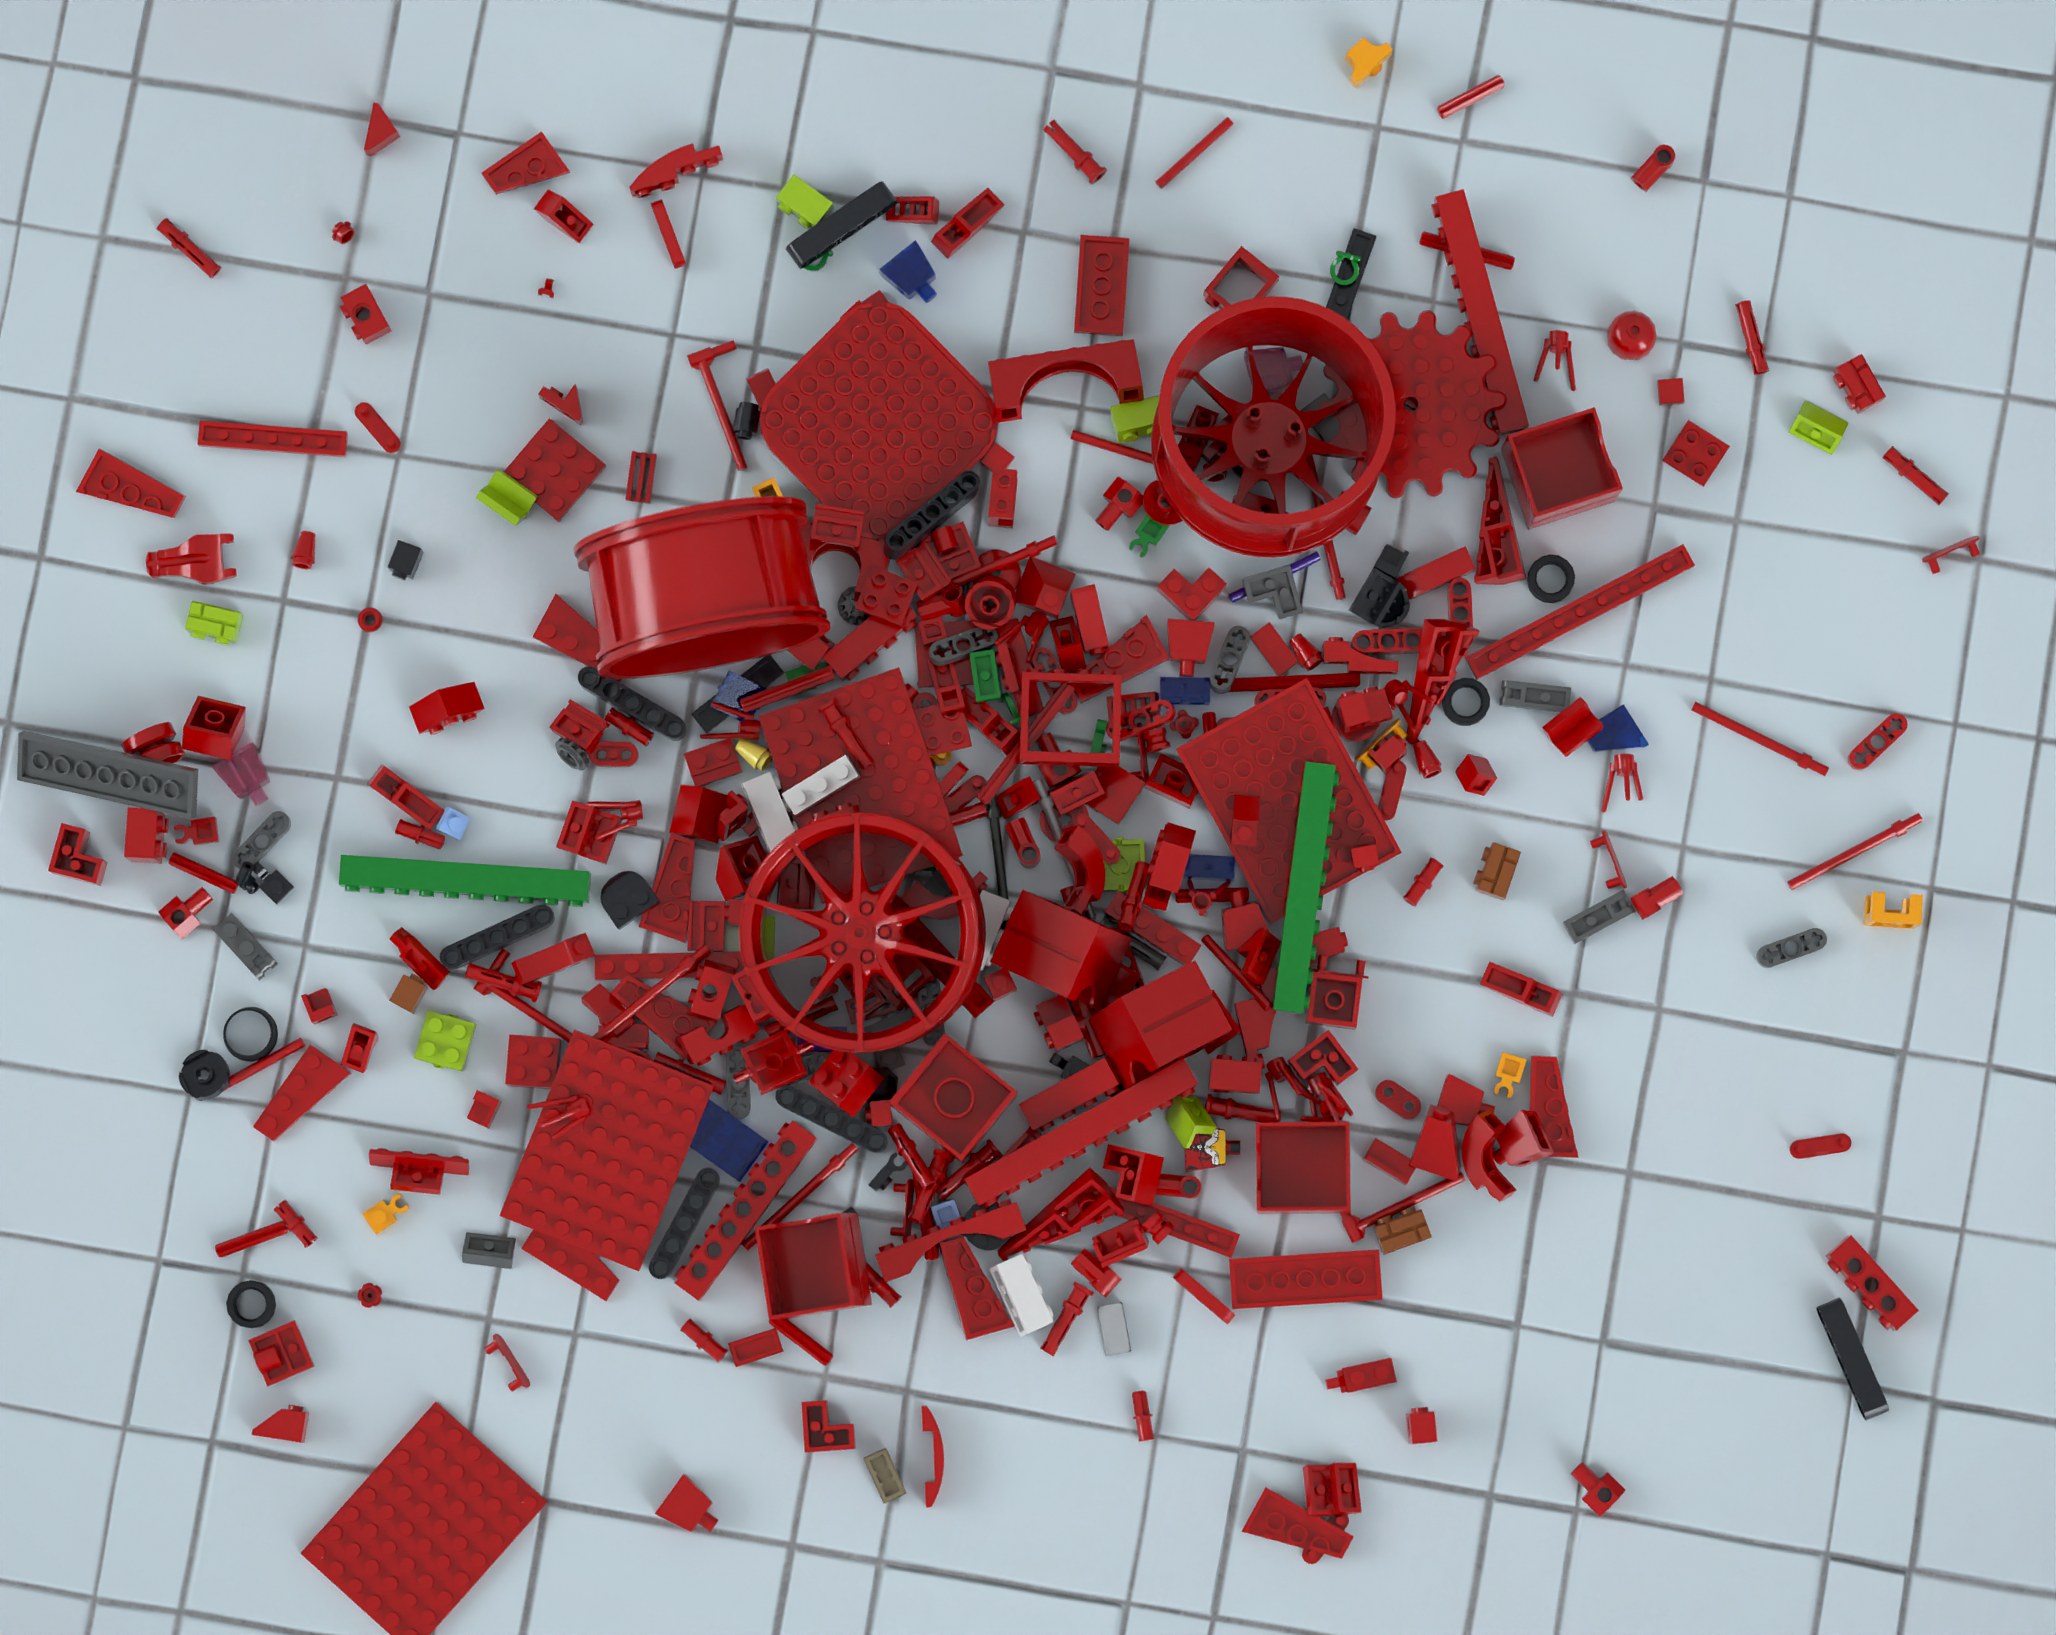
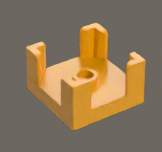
M1871 892V895L1865 896L1864 926L1915 929L1922 925L1923 895L1912 894L1910 899H1903L1901 913L1900 910L1891 909L1885 912V893Z

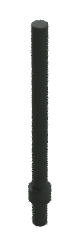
M996 794L988 804L986 811L988 814L987 819L990 820L998 896L1009 900L999 820L1002 817L1001 807H998ZM1004 921L1002 930L1006 929L1008 921Z

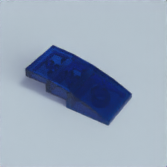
M709 1099L690 1148L738 1182H741L769 1141Z

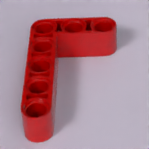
M1455 578L1447 589L1448 620L1473 627L1471 585L1465 578ZM1457 584L1462 585L1465 588V594L1457 596L1453 592V586ZM1456 609L1464 610L1467 618L1465 620L1456 619L1454 611ZM1423 628L1358 631L1351 641V648L1367 656L1418 654ZM1414 635L1417 637L1419 644L1415 647H1410L1406 643V637ZM1385 636L1391 637L1394 641V646L1390 648L1384 647L1381 644V638ZM1360 637H1365L1369 641V647L1365 649L1359 648L1356 640ZM1472 638L1470 644L1468 645L1467 649H1468V648L1470 647V645L1472 644L1473 638Z

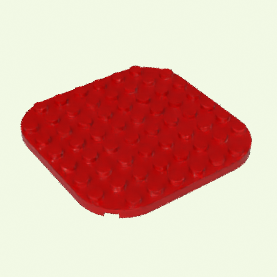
M868 302L853 308L845 314L770 389L761 407L760 429L765 444L772 454L823 505L865 511L861 537L873 540H886V536L891 530L962 472L969 471L988 452L996 436L997 416L994 402L987 390L910 312L889 302Z

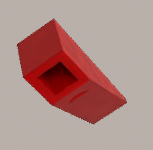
M1196 405L1186 427L1215 426L1219 413ZM1182 436L1178 444L1179 450L1187 465L1195 473L1208 440Z

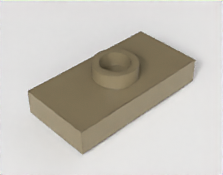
M887 1448L863 1458L884 1504L907 1494Z

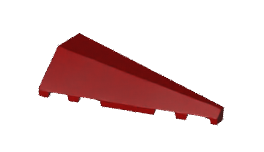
M1496 456L1489 458L1488 461L1489 470L1485 485L1486 494L1485 501H1483L1479 533V551L1476 557L1475 584L1505 585L1527 579L1499 459Z
M1424 619L1414 687L1430 696L1435 702L1431 704L1413 693L1409 716L1417 731L1412 732L1410 727H1407L1406 741L1411 745L1419 742L1418 736L1424 725H1429L1431 721L1429 716L1435 705L1439 706L1457 674L1455 669L1462 656H1467L1469 652L1467 647L1473 636L1477 637L1479 634L1478 629L1446 619Z
M1089 1167L1026 1224V1231L1015 1234L998 1249V1257L1006 1261L1008 1256L1021 1251L1024 1253L1029 1252L1031 1247L1044 1243L1047 1245L1080 1232L1082 1227L1094 1222L1098 1225L1103 1223L1107 1217L1115 1214L1120 1216L1125 1213L1124 1208L1115 1197L1107 1182Z

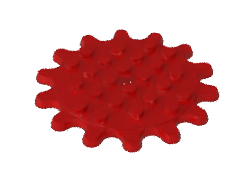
M1430 310L1422 311L1419 314L1416 325L1412 328L1402 327L1394 313L1386 312L1380 317V334L1376 338H1368L1386 366L1394 390L1396 405L1394 436L1380 474L1386 478V492L1391 498H1400L1404 494L1406 485L1414 480L1423 484L1429 496L1436 497L1443 491L1442 477L1447 471L1454 470L1467 479L1475 476L1477 466L1471 458V451L1475 446L1495 447L1499 443V433L1487 425L1486 417L1490 411L1505 407L1507 398L1503 392L1489 390L1485 385V377L1497 366L1496 358L1491 354L1472 357L1467 352V344L1472 337L1471 329L1468 326H1457L1452 333L1443 335L1437 331L1436 315ZM1327 365L1324 366L1323 373L1327 379L1336 384L1337 392L1333 398H1330V402H1321L1318 405V410L1331 406V403L1340 402L1353 394L1344 380ZM1414 397L1417 399L1418 407L1416 410L1407 411L1405 409L1404 402L1407 398ZM1355 402L1337 412L1338 416L1336 413L1331 415L1338 420L1340 429L1338 434L1329 440L1328 443L1343 449L1364 452L1366 451L1365 423L1358 402ZM1356 460V465L1351 472V477L1355 482L1359 479L1364 461Z

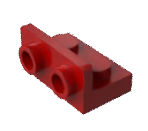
M732 790L727 795L726 809L719 815L717 836L723 842L746 823L748 803L741 794L736 795Z

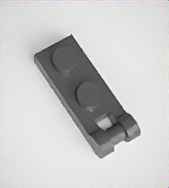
M1503 680L1501 683L1503 697L1500 698L1499 706L1562 712L1570 705L1571 687ZM1513 690L1520 691V699L1512 698Z
M1624 890L1563 922L1574 944L1636 912L1632 905L1629 906ZM1617 902L1621 911L1615 914L1611 905Z
M232 913L213 929L259 981L265 976L264 973L270 967L273 969L278 964ZM261 956L264 960L256 966L253 961Z

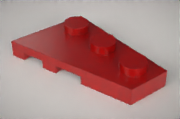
M540 132L484 170L481 174L497 195L570 173V171L545 135Z

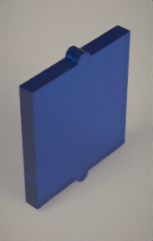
M729 670L721 686L717 687L718 692L713 702L744 712L740 700L767 690V688ZM710 705L712 708L736 720L744 721V718L722 711ZM760 708L747 712V714H755Z

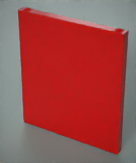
M971 620L943 622L947 638L977 628ZM917 624L914 627L918 669L917 685L919 688L934 687L919 625ZM985 633L982 634V639L989 642V636ZM973 637L974 642H975V647H977V642H978L979 640L975 641V637ZM960 640L956 643L957 648L961 651H967L970 648V644L965 640ZM970 657L953 662L959 684L974 685Z

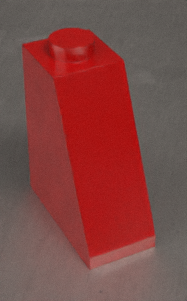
M1095 584L1072 589L1070 591V599L1084 654L1090 653L1091 656L1104 654V649L1109 647Z
M1430 1104L1413 1149L1409 1166L1457 1182L1461 1163L1454 1112L1449 1111L1443 1106Z

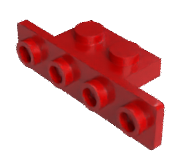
M1010 619L1004 625L996 628L998 639L1015 626L1019 619ZM1021 628L1000 643V645H997L998 652L995 653L997 664L999 667L1003 666L1005 676H1002L1004 688L1014 695L1019 715L1022 672H1027V669L1032 668L1031 661L1030 663L1026 662L1028 650ZM1029 682L1028 717L1039 714L1043 709L1037 682Z
M384 1148L369 1150V1163L371 1166L393 1168L390 1183L391 1190L441 1195L444 1173L469 1175L470 1171L469 1160L460 1156L444 1157L434 1153L425 1155L415 1154L411 1151L395 1152Z

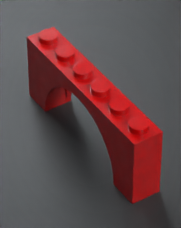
M1134 339L988 361L998 423L1022 419L1023 403L1031 389L1048 377L1067 372L1086 373L1103 380L1114 390L1119 404L1144 400L1143 384Z

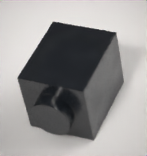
M398 540L388 564V569L393 572L392 576L404 581L407 577L413 579L423 556V550Z

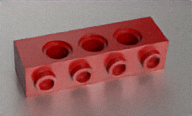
M1852 1235L1843 1239L1826 1255L1829 1259L1827 1262L1828 1266L1836 1274L1840 1272L1846 1278L1844 1283L1852 1292L1857 1290L1863 1297L1861 1299L1863 1305L1869 1311L1875 1310L1880 1316L1878 1321L1885 1329L1889 1330L1891 1328L1893 1331H1897L1919 1311ZM1850 1259H1855L1859 1263V1270L1856 1273L1850 1272L1847 1267ZM1869 1277L1876 1282V1288L1872 1292L1867 1291L1864 1286L1865 1280ZM1885 1296L1890 1297L1893 1301V1307L1889 1311L1883 1309L1881 1301Z

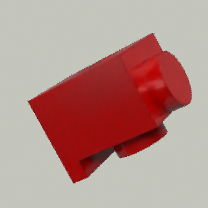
M1398 734L1393 735L1389 740L1385 737L1375 747L1377 751L1375 752L1371 749L1368 752V756L1386 774L1407 754V749L1405 748L1407 744Z

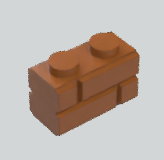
M1494 842L1490 848L1485 847L1481 861L1485 862L1483 870H1477L1473 884L1477 885L1475 891L1504 901L1521 852Z
M1415 1207L1400 1211L1401 1217L1392 1219L1391 1215L1377 1220L1378 1225L1373 1228L1383 1255L1432 1238L1422 1209L1416 1211Z

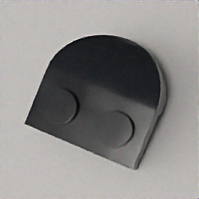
M1373 568L1349 611L1378 627L1386 628L1395 624L1398 625L1405 619L1410 609L1407 589L1400 582Z
M623 871L610 878L603 886L600 896L604 910L618 930L660 902L648 882L641 875L633 871Z

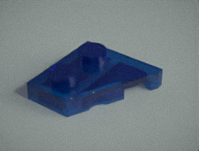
M1624 704L1600 718L1599 721L1603 724L1604 728L1587 741L1594 752L1645 748L1649 745Z

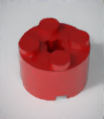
M994 575L978 578L971 585L965 599V610L971 621L977 627L987 630L999 628L1007 623L1012 617L1016 606V594L1013 586L1007 580ZM989 598L993 599L994 604L992 607L988 606L987 601Z

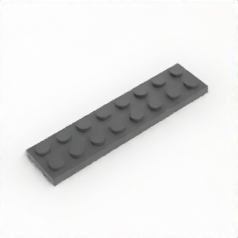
M28 731L18 733L17 780L184 818L192 819L196 817L198 769Z

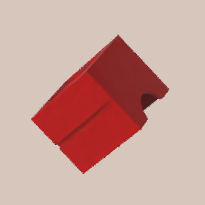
M1595 407L1507 435L1501 447V452L1528 530L1613 503L1623 490L1617 470L1612 465L1606 451L1602 427Z
M1022 889L1007 922L1008 925L1002 933L990 962L1074 1001L1077 999L1100 1010L1132 938L1066 909L1064 906Z
M1196 960L1120 997L1088 1019L1125 1089L1182 1058L1186 1059L1200 1052L1233 1030L1218 1001L1213 997V992Z
M944 1033L889 1103L893 1109L963 1164L1016 1099L1017 1091Z
M1349 1122L1256 1123L1258 1214L1351 1213Z
M836 1213L805 1220L755 1227L769 1320L791 1319L872 1305L858 1213Z

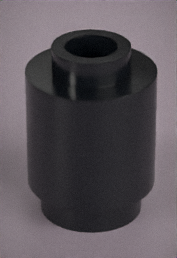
M740 402L739 408H736L733 433L737 434V438L751 440L752 437L757 436L760 411H758L759 406L757 404Z

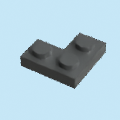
M1290 565L1242 578L1249 603L1272 597L1278 619L1303 613Z
M910 1009L868 1025L864 1027L865 1033L887 1030L911 1020L913 1016ZM898 1047L874 1051L880 1068L888 1067L892 1071L905 1065Z

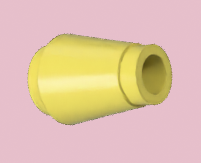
M742 738L735 747V751L755 770L764 771L772 761V755L768 748Z

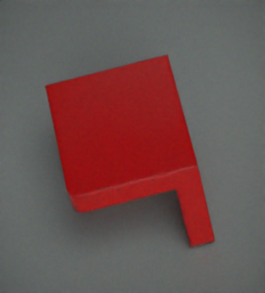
M1471 754L1466 755L1455 771L1466 792L1482 796L1486 795L1497 780V776L1486 758Z
M324 988L309 995H301L311 1023L314 1025L338 1015L328 989Z
M477 1090L473 1097L475 1101L468 1113L467 1119L490 1129L502 1101Z

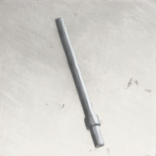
M1038 778L1033 781L1041 798L1037 802L1040 809L1044 810L1057 843L1063 831L1053 808V805H1055L1051 795L1048 796L1042 779ZM1062 856L1074 885L1073 869L1068 860ZM1091 902L1085 911L1086 917L1090 919L1096 916Z

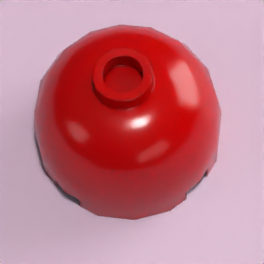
M1623 312L1615 317L1610 324L1607 341L1613 354L1620 359L1640 360L1647 356L1655 345L1657 337L1655 325L1642 312Z

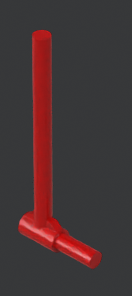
M734 340L713 348L708 347L689 354L687 357L691 368L700 369L738 471H742L748 467L736 435L733 433V427L709 367L712 365L715 357L737 349Z
M502 948L489 969L499 972L511 953ZM479 981L473 989L483 996L493 992L569 1043L573 1033L517 996H512L508 990Z
M1459 1172L1457 1182L1450 1179L1442 1180L1361 1220L1359 1217L1351 1215V1213H1340L1343 1219L1341 1222L1351 1242L1354 1243L1364 1238L1365 1229L1378 1223V1219L1389 1215L1393 1216L1464 1182V1175L1462 1172Z

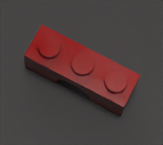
M741 1004L720 1015L724 1023V1032L718 1039L710 1038L703 1026H698L676 1037L689 1064L697 1063L698 1066H701L712 1060L711 1055L717 1052L722 1055L734 1049L732 1044L738 1041L744 1044L755 1038L754 1033L760 1031V1029L753 1022L745 1004Z

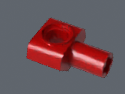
M1117 476L1103 494L1104 499L1109 503L1096 518L1095 522L1106 531H1109L1122 513L1129 518L1133 517L1143 504V495L1127 481ZM1121 492H1128L1132 498L1129 502L1123 503L1117 496Z
M1051 732L1039 737L1036 741L1041 751L1061 752ZM1054 765L1038 766L1049 788L1057 786L1082 772L1080 766H1066L1067 772L1064 775H1057L1053 771Z
M201 887L184 903L178 896L174 897L158 913L170 928L183 939L201 924L195 915L208 905L213 898ZM179 911H183L185 920L181 924H175L174 915Z
M1581 1462L1571 1472V1475L1588 1491L1582 1497V1500L1599 1517L1626 1490L1608 1472L1599 1478L1584 1462ZM1603 1487L1610 1491V1498L1605 1502L1600 1501L1597 1496L1599 1489Z

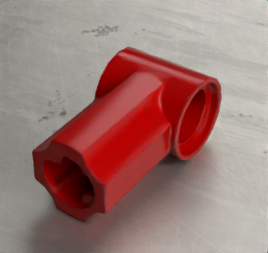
M1669 145L1658 146L1654 153L1631 177L1635 185L1647 192L1665 171L1673 165L1675 160L1673 148ZM1659 153H1666L1670 157V161L1661 163L1657 159V155Z
M955 584L945 587L941 594L933 596L925 602L921 600L916 602L922 621L947 614L953 617H960L966 613V597L961 587Z
M1022 817L1005 825V829L1017 853L1019 862L1025 868L1036 867L1041 859L1040 850L1035 843L1025 818ZM1027 850H1033L1036 853V857L1032 861H1026L1022 857L1023 853Z
M1672 876L1651 889L1647 888L1631 897L1630 900L1643 920L1661 910L1662 906L1683 895V892L1677 880Z
M1160 1173L1155 1195L1195 1199L1202 1192V1184L1194 1176ZM1187 1181H1195L1198 1186L1197 1191L1194 1194L1185 1193L1184 1184Z
M1086 1248L1070 1263L1105 1298L1122 1280L1108 1266L1102 1268L1100 1261Z

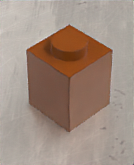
M412 973L410 977L403 974L389 1001L414 1014L428 989L423 985L425 980Z

